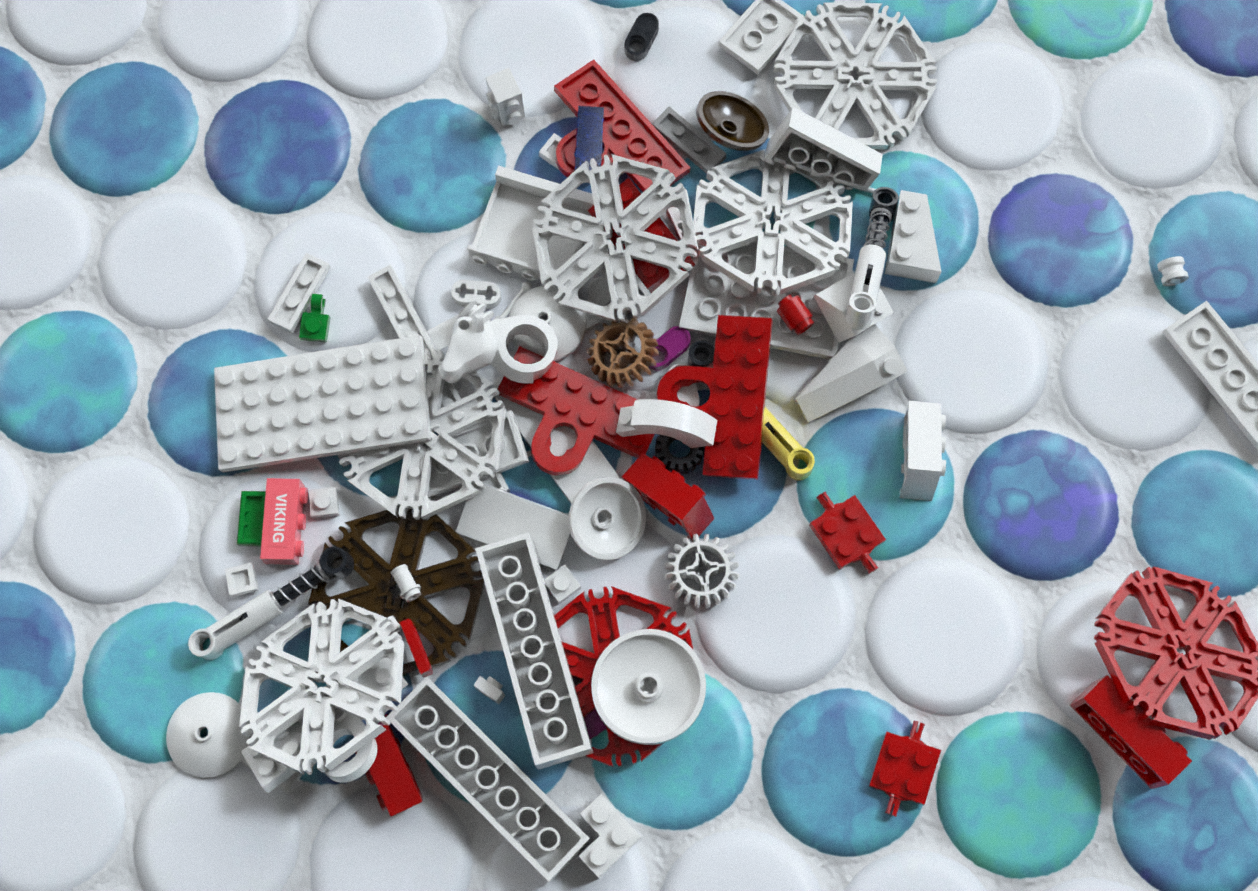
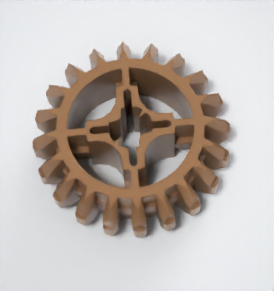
M625 317V321H620V323L612 321L610 326L603 323L604 329L601 332L595 330L597 338L589 339V343L593 346L587 349V353L591 356L587 359L589 365L592 366L591 371L594 375H598V379L601 382L606 381L611 387L617 384L619 388L623 389L625 382L633 387L635 379L643 382L641 375L644 373L651 375L648 367L656 366V361L653 357L659 356V352L655 348L658 346V342L653 338L654 333L652 330L647 329L648 327L644 322L639 323L635 318L629 321ZM636 337L641 341L640 353L634 349ZM606 352L611 355L610 368L605 365Z

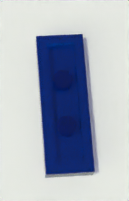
M578 106L575 170L585 161L589 163V170H592L590 160L593 158L597 163V167H601L604 107Z

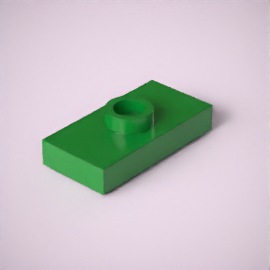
M241 491L237 535L238 546L261 547L266 491Z

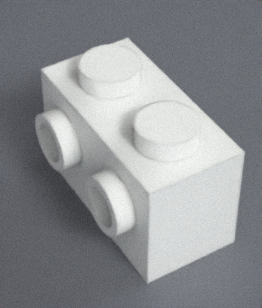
M510 68L485 77L488 89L486 96L490 104L488 108L493 119L498 118L502 127L507 124L513 125L518 123L525 117L523 98Z

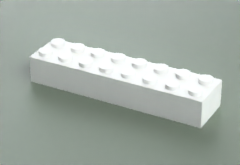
M530 533L475 548L535 766L539 770L592 754V746Z
M428 677L397 706V712L392 711L386 717L548 882H551L590 841V838Z

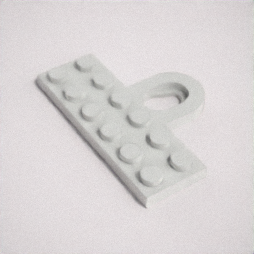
M389 658L381 659L353 681L377 692H385L390 682L391 660ZM402 676V689H403L404 687H406V686L408 685V683L405 681V679H404L403 676ZM335 708L333 745L344 735L356 737L362 733L366 727L362 721L363 719ZM303 717L275 738V748L293 756H297L300 753ZM371 740L359 749L356 756L349 762H342L331 771L327 769L324 773L333 781L340 783L350 782L361 777L369 770L376 758V740ZM250 746L241 751L262 788L267 793L271 792L296 772L249 748Z

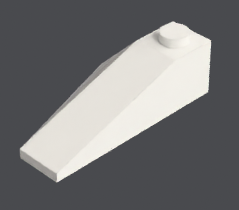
M874 324L856 336L849 338L842 349L828 361L829 363L808 383L795 400L806 421L810 422L887 384L908 370L896 347Z

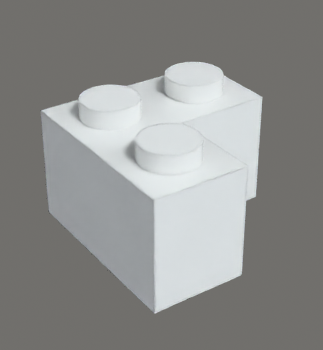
M602 794L580 813L599 837L579 857L598 878L605 874L641 839V836Z

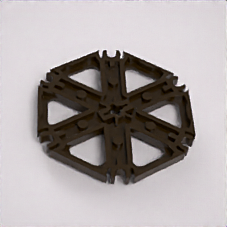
M414 509L407 511L406 519H402L399 513L398 517H396L388 510L344 522L352 531L348 532L345 527L340 526L338 529L343 533V538L340 541H336L330 536L328 538L329 542L353 557V570L369 585L330 597L326 593L328 581H322L316 589L312 588L308 604L312 605L313 603L322 602L327 610L331 605V599L338 603V599L386 618L394 616L399 624L401 621L409 618L415 624L416 629L433 645V652L428 656L431 667L451 662L450 659L445 657L443 652L447 651L451 657L456 658L457 655L452 651V645L460 643L463 647L467 646L466 641L460 635L463 634L469 641L471 640L485 585L484 578L474 580V578L483 577L481 570H472V566L475 563H479L478 557L473 556L468 559V557L477 554L476 550L437 514L431 516L428 521L422 518L416 520L413 518ZM394 522L399 525V530L391 560L388 564L363 540V534L368 529ZM429 533H440L457 549V558L418 570L425 541ZM326 543L324 544L323 551L329 548ZM339 556L334 559L333 564L338 560H342V557ZM406 564L415 583L421 586V595L413 601L406 602L399 594L394 603V595L390 590L391 588L395 589L398 584L394 577L392 579L391 571L400 565ZM460 587L467 588L470 592L464 620L460 624H452L426 599ZM349 619V620L345 621L344 623L349 622V621H353L354 619ZM401 628V630L398 632V634H399L400 636H401V633H402V628ZM342 639L340 652L349 647ZM415 661L403 664L402 676L419 672Z

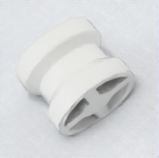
M1171 257L1157 264L1158 270L1163 275L1161 278L1163 286H1174L1189 279L1188 272L1184 271L1183 268L1185 264L1183 257Z

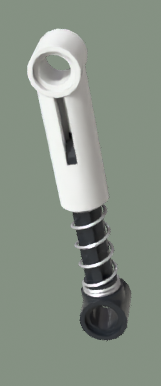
M880 187L874 190L869 207L870 225L866 235V242L859 253L845 315L847 325L855 330H864L870 327L876 308L886 259V252L883 249L886 246L884 240L887 239L888 223L894 218L899 199L897 192L889 187ZM864 284L869 285L867 293L862 292Z
M331 546L326 548L322 552L320 559H318L319 561L314 565V568L310 567V570L304 574L299 573V577L295 580H288L289 583L282 588L277 587L278 590L275 592L266 590L206 629L194 631L188 641L189 650L192 654L207 660L218 658L226 648L282 614L287 603L295 602L296 598L300 595L305 596L308 590L311 588L316 589L322 581L327 582L335 578L348 577L354 569L353 557L339 547ZM339 556L342 557L341 565L333 569L334 559ZM210 638V646L204 651L203 643L206 639Z

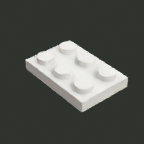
M755 0L719 40L718 46L758 75L785 45L802 14L782 0Z

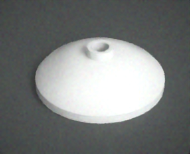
M540 286L523 294L512 307L509 317L533 315L540 318L543 315H548V319L545 322L553 328L558 340L557 354L553 360L556 362L572 354L581 344L587 327L586 313L560 305L553 298L558 293V288L548 292L544 286ZM518 334L512 340L517 350L521 346L544 357V350L535 338Z
M615 477L594 479L585 484L572 501L569 512V527L572 537L579 548L592 557L603 560L620 558L635 548L644 533L646 525L644 502L638 491L622 479ZM601 512L603 517L602 520L599 522L597 520V516Z
M214 692L198 694L183 702L173 713L166 732L167 748L174 763L184 772L201 778L218 777L234 769L243 760L244 756L241 751L249 746L246 741L252 737V735L249 737L241 733L242 729L239 727L242 706L231 697ZM203 728L208 729V735L205 738L200 736V731Z

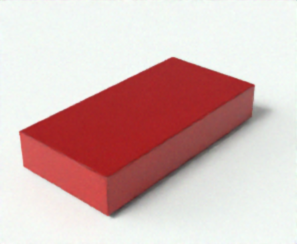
M409 618L401 621L400 625L420 674L423 678L432 675L433 669L415 624Z

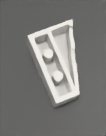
M901 190L893 220L885 274L937 283L941 274V266L928 197L926 194Z
M908 402L904 416L902 448L904 449V464L901 465L904 481L900 489V498L932 501L940 476H945L946 460H942V453L944 454L946 437H941V431L945 429L946 416L941 415V404Z

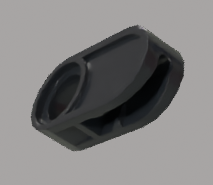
M640 14L626 37L624 51L630 60L640 61L644 59L656 39L659 31V21L654 14ZM637 42L642 44L643 49L639 52H633L629 46Z

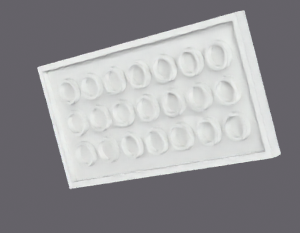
M421 335L214 368L218 469L221 472L431 441L424 345Z

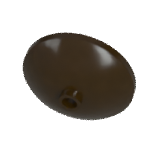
M714 91L705 94L696 107V116L704 132L716 143L726 148L737 151L754 150L761 147L768 138L769 125L767 119L752 102L744 97L731 92Z

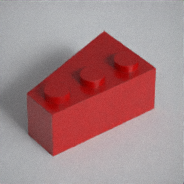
M642 453L623 474V480L631 484L638 491L642 500L654 510L657 508L668 516L669 519L667 521L673 526L677 523L683 527L688 534L687 537L693 542V535L698 534L700 536L715 519L704 498L706 496L705 492L695 484L691 487L685 483V478L677 471L673 470L670 472L665 469V464L657 457L653 456L650 458Z
M379 722L378 725H382L386 730L374 738L377 743V755L372 766L365 774L370 785L376 784L380 794L376 795L381 809L383 811L388 810L392 817L423 802V798L410 765L402 753L398 738H395L390 725H384Z

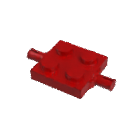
M826 491L818 495L816 499H818L825 511L820 517L810 522L809 526L839 570L850 563L859 561L868 574L877 570L878 567L869 554L874 548L884 543L886 539L856 495L842 503L836 504L831 501Z
M913 721L909 736H899L886 731L869 787L883 791L890 797L885 813L890 815L894 804L891 815L897 817L901 801H912L923 806L925 805L941 753L940 749L928 746L920 740L925 724L920 723L916 733L918 721Z

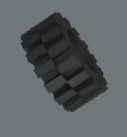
M665 435L657 436L655 455L665 464V469L668 471L675 470L678 473L683 472V474H687L688 470H695L696 465L701 463L704 447L690 448L687 456L677 458L669 451L670 444L677 439Z

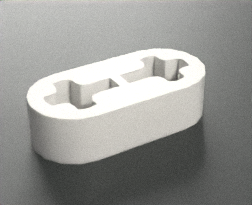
M459 280L451 288L454 302L464 307L470 302L477 301V306L486 303V309H492L497 307L502 299L499 287L492 282ZM462 288H467V292L471 294H465L464 298H460L457 292H461ZM488 291H493L495 296H492L489 301L486 300L484 295H487Z

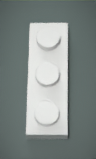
M306 253L268 317L269 323L293 334L302 318L303 312L307 310L311 303L312 293L316 294L331 268L329 263Z

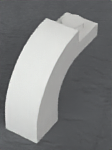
M654 399L635 400L634 406L620 409L616 433L622 437L640 434L665 435L683 442L690 448L712 446L717 420L699 409L681 403Z

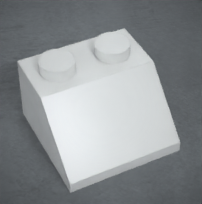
M855 273L814 295L838 343L864 331L849 327L845 321ZM864 284L862 292L867 293L869 285ZM880 288L870 327L894 313Z

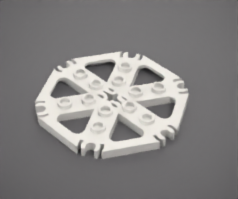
M823 3V6L819 4L816 8L819 16H813L809 10L806 11L805 18L802 14L777 56L773 72H780L783 76L774 78V89L789 112L793 107L802 111L793 98L792 93L794 90L832 89L817 116L814 117L815 119L839 131L854 102H856L873 128L874 135L870 138L853 139L872 149L893 147L895 141L892 135H896L901 141H904L906 135L907 138L910 135L937 87L935 86L937 79H930L927 74H935L937 68L934 65L936 62L905 16H903L900 23H897L900 18V12H897L894 17L887 16L886 13L889 8L887 5L883 7L881 13H878L882 3ZM838 17H864L869 21L870 25L856 49H854L837 23L836 19ZM805 35H811L829 61H793L791 55L801 38ZM895 36L904 39L916 58V62L878 61L890 40ZM852 71H856L857 75H861L858 80H854L853 76H849ZM882 90H912L916 92L918 99L907 118H899Z
M764 149L712 167L711 171L707 172L706 179L711 182L708 183L701 179L699 185H697L693 224L697 245L705 246L699 249L698 254L699 257H702L703 262L751 292L754 290V283H757L756 291L758 294H761L762 287L767 285L772 289L771 295H775L779 285V295L835 275V272H838L840 264L835 261L836 259L844 263L846 262L850 253L853 201L850 202V195L846 197L839 196L844 193L845 187L840 185V183L834 182V178L828 176H820L819 178L810 175L811 171L797 167L795 170L785 168V164L773 161V164L764 162L766 150ZM750 169H759L763 174L761 197L731 180L730 177ZM792 173L801 174L821 188L787 200L789 175ZM710 202H715L739 216L737 219L708 229L704 227L705 206ZM772 212H774L773 218H775L773 230H771V224L769 220ZM828 215H835L840 220L839 240L833 242L805 224ZM757 241L755 270L753 273L744 274L723 261L722 255L725 252ZM784 245L812 261L816 265V269L792 279L785 278L782 275Z
M604 155L605 163L603 166L597 167V163L593 158L590 160L592 170H589V163L585 161L541 201L543 205L550 207L548 209L545 206H538V210L546 215L543 220H533L540 228L532 226L541 283L548 292L558 288V293L553 298L562 306L617 322V311L618 318L624 322V313L627 310H632L633 317L637 319L639 318L637 307L640 306L641 315L644 316L690 275L688 271L692 270L693 267L691 264L685 263L684 260L687 256L697 257L696 251L688 247L698 249L687 190L686 188L684 189L681 182L676 187H670V184L676 178L669 170L612 155V165L609 157ZM628 172L651 179L653 184L623 210L618 182L619 176ZM582 183H590L596 218L562 208L563 200ZM671 207L679 209L684 231L683 238L680 241L644 232L667 209ZM612 226L617 235L621 236L617 238L616 247L611 240H608L612 237ZM559 236L585 244L558 270L552 268L548 249V241L551 237ZM632 258L667 268L670 272L668 279L649 296H641L638 291ZM605 266L611 296L610 304L600 306L579 299L578 290Z
M428 349L424 350L432 441L338 455V458L341 459L339 463L343 467L352 464L351 470L344 473V476L349 479L347 481L396 517H398L399 513L402 519H406V513L409 509H414L413 518L416 520L422 518L424 520L481 493L474 488V484L481 489H486L487 486L481 482V477L484 474H488L492 478L495 477L494 472L488 466L494 467L498 471L506 409L502 400L492 403V398L500 393L492 382L476 371H473L462 377L475 385L476 392L441 408L445 382L439 372V367L445 358L441 350H438L437 357L433 360H430V351ZM483 421H488L492 424L489 451L483 457L477 456L450 437ZM403 459L397 497L390 498L371 485L369 478L373 472ZM433 459L463 481L462 488L459 491L437 501H431L428 498Z
M331 599V605L327 610L322 602H318L317 605L313 603L265 638L261 643L268 648L266 649L262 646H257L256 648L262 654L261 658L257 661L253 659L248 661L256 669H250L246 666L239 727L242 729L241 733L246 737L253 734L246 743L253 751L303 775L304 771L311 775L313 766L316 763L317 769L321 772H326L327 769L331 771L386 730L382 725H378V723L390 725L391 722L384 717L386 711H398V707L391 701H397L401 704L404 655L402 637L397 632L390 635L396 627L388 618L338 599L339 603ZM354 619L372 627V630L340 652L341 631L345 621ZM307 627H311L308 662L283 652V647L289 640ZM390 658V682L385 692H377L353 681L381 659ZM272 679L291 688L263 710L257 712L259 689L263 681ZM313 681H316V682H318V683H319V682H321V683L326 682V684H327L330 688H327V687H325V686H324V687H317L318 685H316ZM335 708L366 722L364 731L339 749L333 747ZM303 717L300 753L297 756H293L275 748V738Z

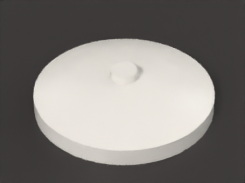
M641 629L620 636L609 644L600 655L592 675V697L598 715L612 732L633 743L655 745L677 738L692 726L704 704L706 678L698 656L685 641L666 631Z

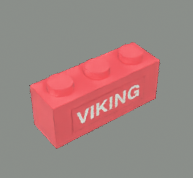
M267 478L260 559L265 564L299 565V557L304 555V541H301V530L306 528V515L303 514V504L308 502V488L305 487L300 479Z

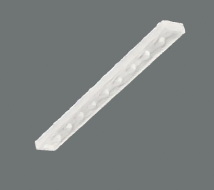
M391 264L368 276L399 338L421 335L424 350L428 349L430 351V360L437 357V350ZM444 382L441 408L462 399L454 383ZM501 473L495 474L494 478L490 476L481 480L486 485L510 492Z

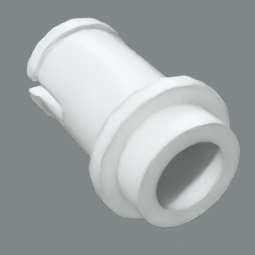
M406 564L400 565L391 571V575L401 590V598L405 599L406 602H410L421 595V586L415 583Z

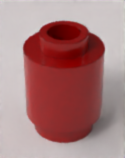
M790 294L779 301V308L776 312L790 331H794L797 336L815 324L812 320L813 315L798 295L792 297Z

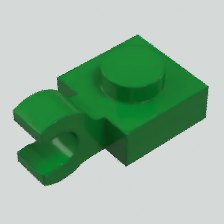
M312 293L311 313L303 312L299 333L300 340L327 343L331 317L324 314L326 299H323L322 294Z

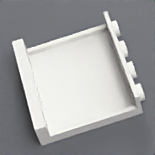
M498 166L495 173L496 184L472 246L468 245L467 247L469 258L479 265L490 264L496 266L498 270L505 273L513 271L521 274L522 277L528 280H541L532 226L535 228L540 227L533 220H543L546 214L541 213L538 210V206H545L549 209L550 206L543 205L541 201L560 184ZM575 189L563 200L562 208L591 216L587 210L594 205L592 193ZM559 236L551 237L548 241V249L552 268L558 270L584 244Z

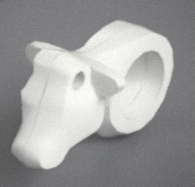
M475 314L473 319L463 316L458 318L454 324L453 335L447 354L439 367V372L443 380L455 383L467 373L492 365L497 371L512 381L533 383V380L541 378L550 369L557 354L558 340L553 328L544 320L533 315H518L483 323L482 314ZM518 334L531 336L541 344L544 350V358L534 364H523L515 361L507 351L506 341Z

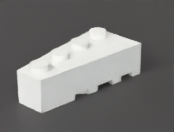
M793 107L768 141L764 162L773 164V161L785 164V168L795 170L797 167L811 171L810 175L819 178L820 176H828L834 178V182L866 191L880 174L883 154Z

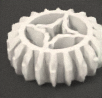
M694 534V543H690L689 539L685 537L683 538L684 548L679 544L674 545V549L678 554L669 552L668 558L673 562L665 563V569L673 572L665 574V579L674 580L668 585L669 590L679 589L675 593L676 599H679L683 594L686 595L684 599L685 605H688L690 600L694 599L695 608H699L700 601H704L705 607L710 608V599L713 598L714 602L719 605L721 604L719 594L727 599L730 593L726 588L730 590L735 589L736 584L731 580L738 579L739 573L731 570L737 569L739 563L729 562L735 557V553L729 552L725 554L729 545L725 543L718 547L720 538L716 537L713 543H710L709 534L704 535L703 541H699L698 534ZM703 551L715 555L721 561V564L708 561ZM694 552V564L686 567L684 570H679L682 560ZM699 559L701 566H704V570L708 569L704 582L702 576H699V573H695L698 570ZM720 572H724L725 575L722 582L716 588L709 590V579ZM686 578V580L696 581L701 592L686 586L682 579Z

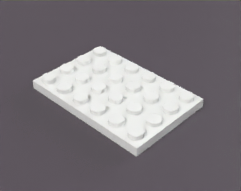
M757 241L725 252L722 255L723 261L744 274L753 273L755 270ZM698 245V249H695L697 257L693 258L695 266L690 272L679 328L687 329L691 333L716 337L718 315L772 318L770 348L829 360L837 354L839 343L819 308L814 295L852 274L854 259L847 258L845 263L836 259L835 261L840 264L838 272H835V275L779 295V285L775 295H771L772 289L767 285L763 286L761 294H758L756 291L757 283H754V290L751 292L703 262L702 257H699L698 254L699 249L705 246ZM784 246L782 275L785 278L792 279L816 269V265L791 248ZM790 294L792 297L797 295L800 297L813 315L812 320L815 322L811 328L798 336L794 331H790L776 312L779 308V301Z

